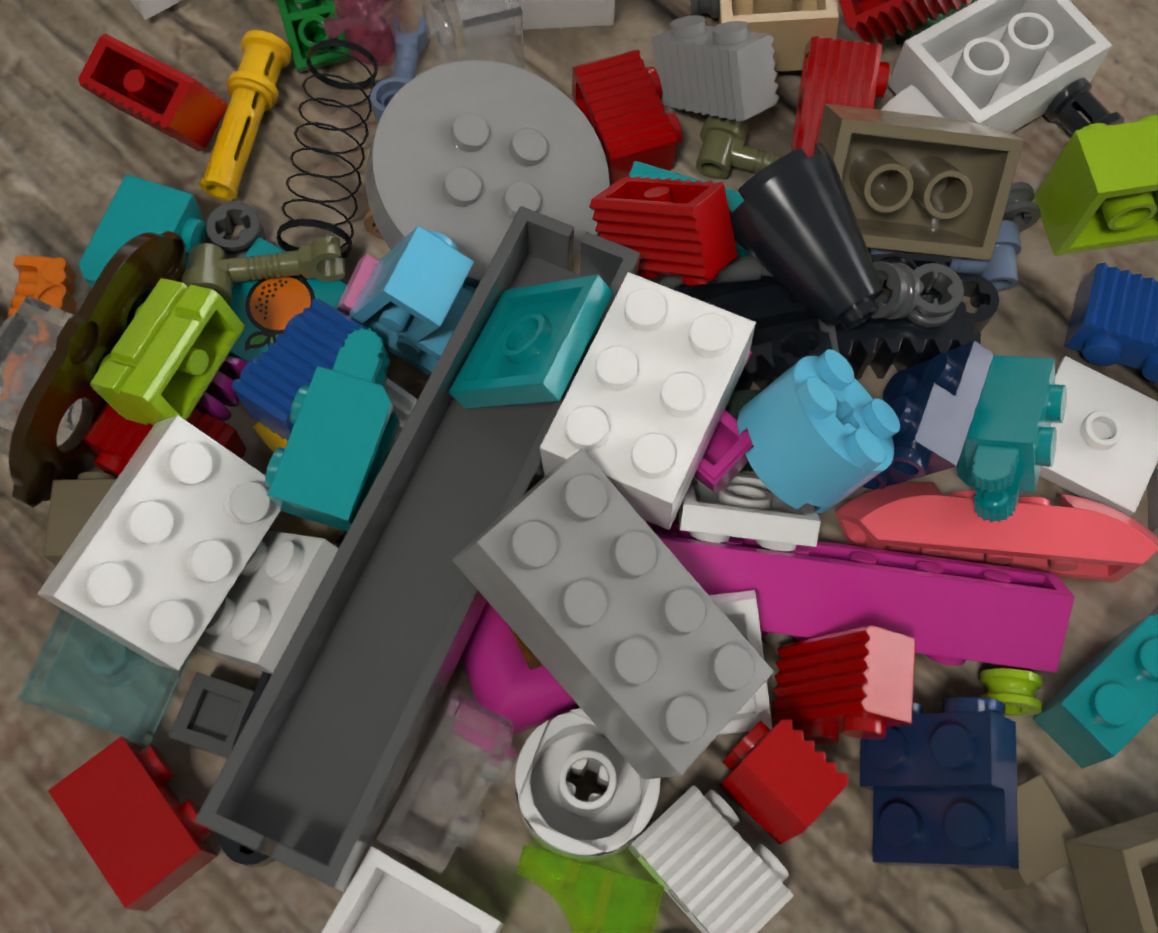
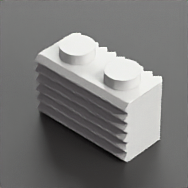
M693 785L635 839L628 849L701 933H757L793 897L792 892L783 885V882L789 877V873L777 857L764 845L759 843L752 850L749 844L733 829L739 822V818L720 795L713 790H709L703 796L700 790Z

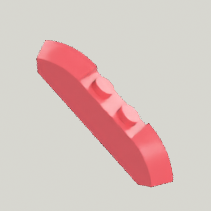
M907 482L889 485L884 489H875L854 498L835 511L845 540L850 545L1055 573L1058 577L1117 582L1144 564L1158 551V537L1133 518L1102 503L1061 494L1058 506H1050V501L1041 497H1020L1017 506H1015L1016 511H1013V516L1007 517V520L1003 519L1000 522L993 521L992 523L989 520L983 521V518L978 517L977 512L975 513V491H956L943 496L934 482Z

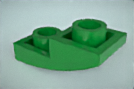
M276 0L298 73L309 70L306 59L310 47L314 44L328 39L346 40L334 0ZM328 46L316 50H335L351 55L349 48ZM332 52L317 53L310 58L315 68L352 60V58L343 54Z

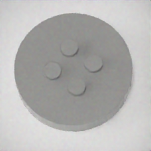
M463 60L443 64L419 74L405 84L390 100L382 113L366 167V193L369 208L374 222L389 248L392 250L418 225L427 231L439 232L450 238L456 244L460 253L474 261L463 284L470 285L476 289L520 206L573 226L574 257L581 251V241L585 233L589 232L594 235L598 233L595 231L597 222L592 220L594 210L589 208L591 199L610 186L608 165L601 142L594 128L577 105L562 91L538 75L513 65L486 60Z

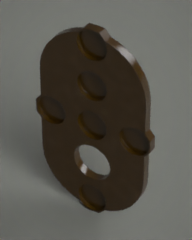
M166 231L162 234L147 232L125 243L107 263L77 314L69 318L57 337L56 349L27 396L12 433L9 449V471L14 484L12 496L16 500L34 508L42 501H50L53 480H77L79 474L90 472L94 467L93 462L97 455L84 442L83 438L107 402L90 386V382L98 372L102 360L111 353L133 320L137 308L146 301L158 281L164 278L181 282L182 275L185 272L184 254L186 245L180 235L171 231ZM81 399L82 411L75 430L63 444L57 446L56 436L64 414L73 403Z

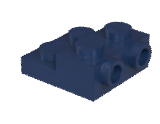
M971 341L946 353H940L934 358L906 370H900L889 380L883 392V400L894 410L900 422V431L892 436L894 457L887 469L862 487L873 490L884 489L889 485L922 478L926 475L957 466L994 356L993 352L976 341Z
M951 698L944 701V713L923 714V706L913 703L912 725L886 727V738L860 739V787L874 791L872 862L888 866L1019 869L1015 721L991 710L988 711L987 701L974 698Z

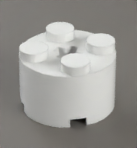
M581 708L547 720L531 733L519 754L515 770V789L522 820L538 843L562 858L590 862L615 856L627 848L640 835L656 808L660 791V778L643 780ZM586 770L594 771L598 774L596 785L600 789L605 790V794L592 793L587 802L576 799V787L568 782V779L570 777L581 779Z

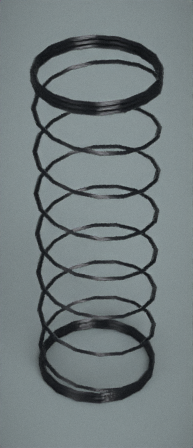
M328 39L314 44L310 47L307 54L306 64L313 75L304 79L302 87L310 99L300 103L298 111L300 116L308 123L296 127L294 132L296 140L305 148L292 152L290 156L292 165L303 173L292 175L286 181L288 190L303 199H292L282 205L281 209L284 215L290 220L280 225L276 239L279 246L286 252L297 251L299 247L290 245L282 240L281 233L283 231L299 226L324 229L340 236L346 241V243L340 246V249L345 245H348V249L341 253L339 257L345 259L349 257L353 246L351 240L354 236L353 224L349 220L355 216L358 210L354 194L358 192L362 184L358 169L362 167L365 160L362 145L365 144L369 135L366 121L372 112L371 100L369 99L371 92L367 96L361 88L371 83L373 87L375 86L378 66L377 60L373 55L359 44L341 39ZM328 46L345 47L355 50L367 57L373 64L374 73L372 74L369 68L356 57L344 52L316 50ZM322 52L343 54L364 66L371 77L365 81L353 83L341 76L321 74L312 65L310 58ZM326 76L339 78V79H342V80H344V81H346V82H340V81H337V80H333V79H330V78H328V77H326ZM316 77L323 83L339 89H359L366 98L361 102L351 105L327 98H313L307 93L305 84L307 80ZM319 100H324V101H329V102H335V103H337V104H339V105L324 103V102L319 101ZM368 100L369 112L366 119H363L351 107ZM309 101H316L323 105L337 108L346 107L357 114L362 122L348 128H338L319 122L312 123L303 116L301 108L303 104ZM364 123L366 135L360 144L356 138L345 130L359 127ZM306 125H314L326 130L341 131L355 140L358 146L343 152H331L326 149L309 147L299 140L297 132L299 128ZM360 147L362 160L360 165L355 168L351 162L339 154H345ZM301 150H313L318 153L332 154L350 164L354 170L338 176L314 174L299 168L294 163L293 157L295 153ZM356 172L359 183L356 190L351 193L347 187L331 178H341ZM310 175L337 183L347 190L350 195L337 200L311 199L294 192L288 183L293 177ZM352 196L355 209L352 216L347 218L342 212L325 203L342 201ZM291 202H312L333 209L346 220L331 224L317 219H293L286 214L284 208L286 204ZM348 222L350 224L351 235L349 236L343 229L337 227V225H341Z

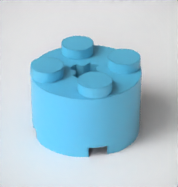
M829 349L820 356H806L800 359L745 404L737 418L738 433L740 434L745 429H748L754 447L748 450L745 455L760 480L787 505L798 510L807 503L817 506L814 513L828 511L887 469L894 457L892 436L900 431V422L894 410L885 401L879 398L873 399L866 389L854 378L853 369L848 361L840 353Z

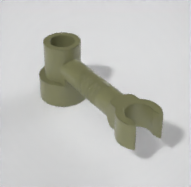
M706 114L700 132L703 144L696 162V169L709 178L724 179L729 175L731 166L759 173L765 167L780 159L781 155L776 156L775 153L771 154L770 152L760 151L757 148L744 145L750 129L748 119L736 122V119L727 120V117H710V114Z
M333 236L319 237L311 244L302 245L297 251L280 252L273 255L267 254V256L264 254L261 256L256 255L249 258L226 259V254L220 247L214 244L202 243L194 246L189 251L188 270L183 273L181 282L188 287L191 284L213 289L231 306L234 283L251 281V279L262 280L263 278L268 279L275 276L279 278L281 276L303 275L307 279L317 278L326 282L338 281L346 276L345 259L339 258L341 256L340 239Z

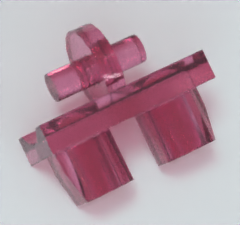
M333 0L336 10L323 21L328 39L337 38L348 29L346 34L347 41L359 44L368 50L377 60V64L385 62L395 49L396 33L390 22L404 7L403 0ZM350 49L352 55L359 61L373 65L367 57Z

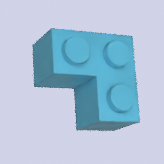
M418 225L377 262L348 316L365 327L370 328L373 332L377 331L378 336L382 337L385 349L431 376L476 291V288L463 284L474 261L460 253L456 244L447 236L436 231H427Z

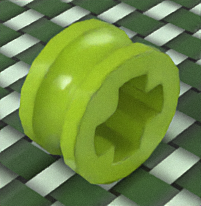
M1009 668L988 669L980 672V683L987 687V693L980 697L998 700L1005 704V715L1032 716L1042 713V701L1034 696L1036 690L1043 688V678L1041 675L1026 670Z

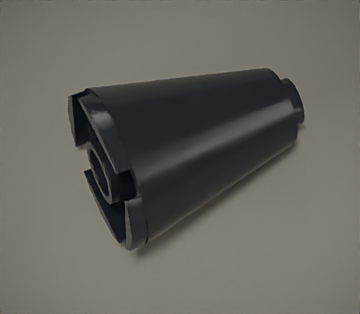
M822 143L814 144V156L809 158L802 148L786 154L765 167L738 189L744 201L733 213L729 209L735 241L827 327H833L841 323L847 331L858 326L879 310L874 300L882 294L883 288L833 157Z

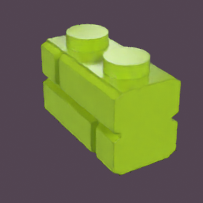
M161 278L146 301L137 308L133 320L111 353L102 360L98 372L90 382V386L119 415H122L127 420L154 426L156 422L178 415L187 421L244 331L245 325L222 296L213 289L191 284L188 287L182 282Z

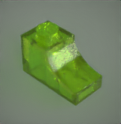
M525 844L516 871L517 878L536 886L556 903L563 913L571 933H653L664 886Z

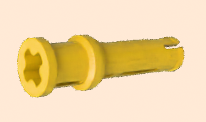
M263 30L247 31L242 37L241 50L243 55L238 70L229 75L226 83L228 95L231 99L217 134L204 177L199 183L204 193L218 200L232 201L237 198L238 188L249 155L253 149V143L264 111L270 110L277 103L279 91L276 88L281 69L287 67L292 58V50L284 40Z

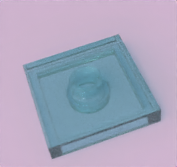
M61 609L17 700L147 746L154 737L189 655L179 671L156 665Z

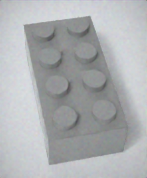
M582 448L551 470L452 559L455 565L643 780L681 776L774 673L772 668Z

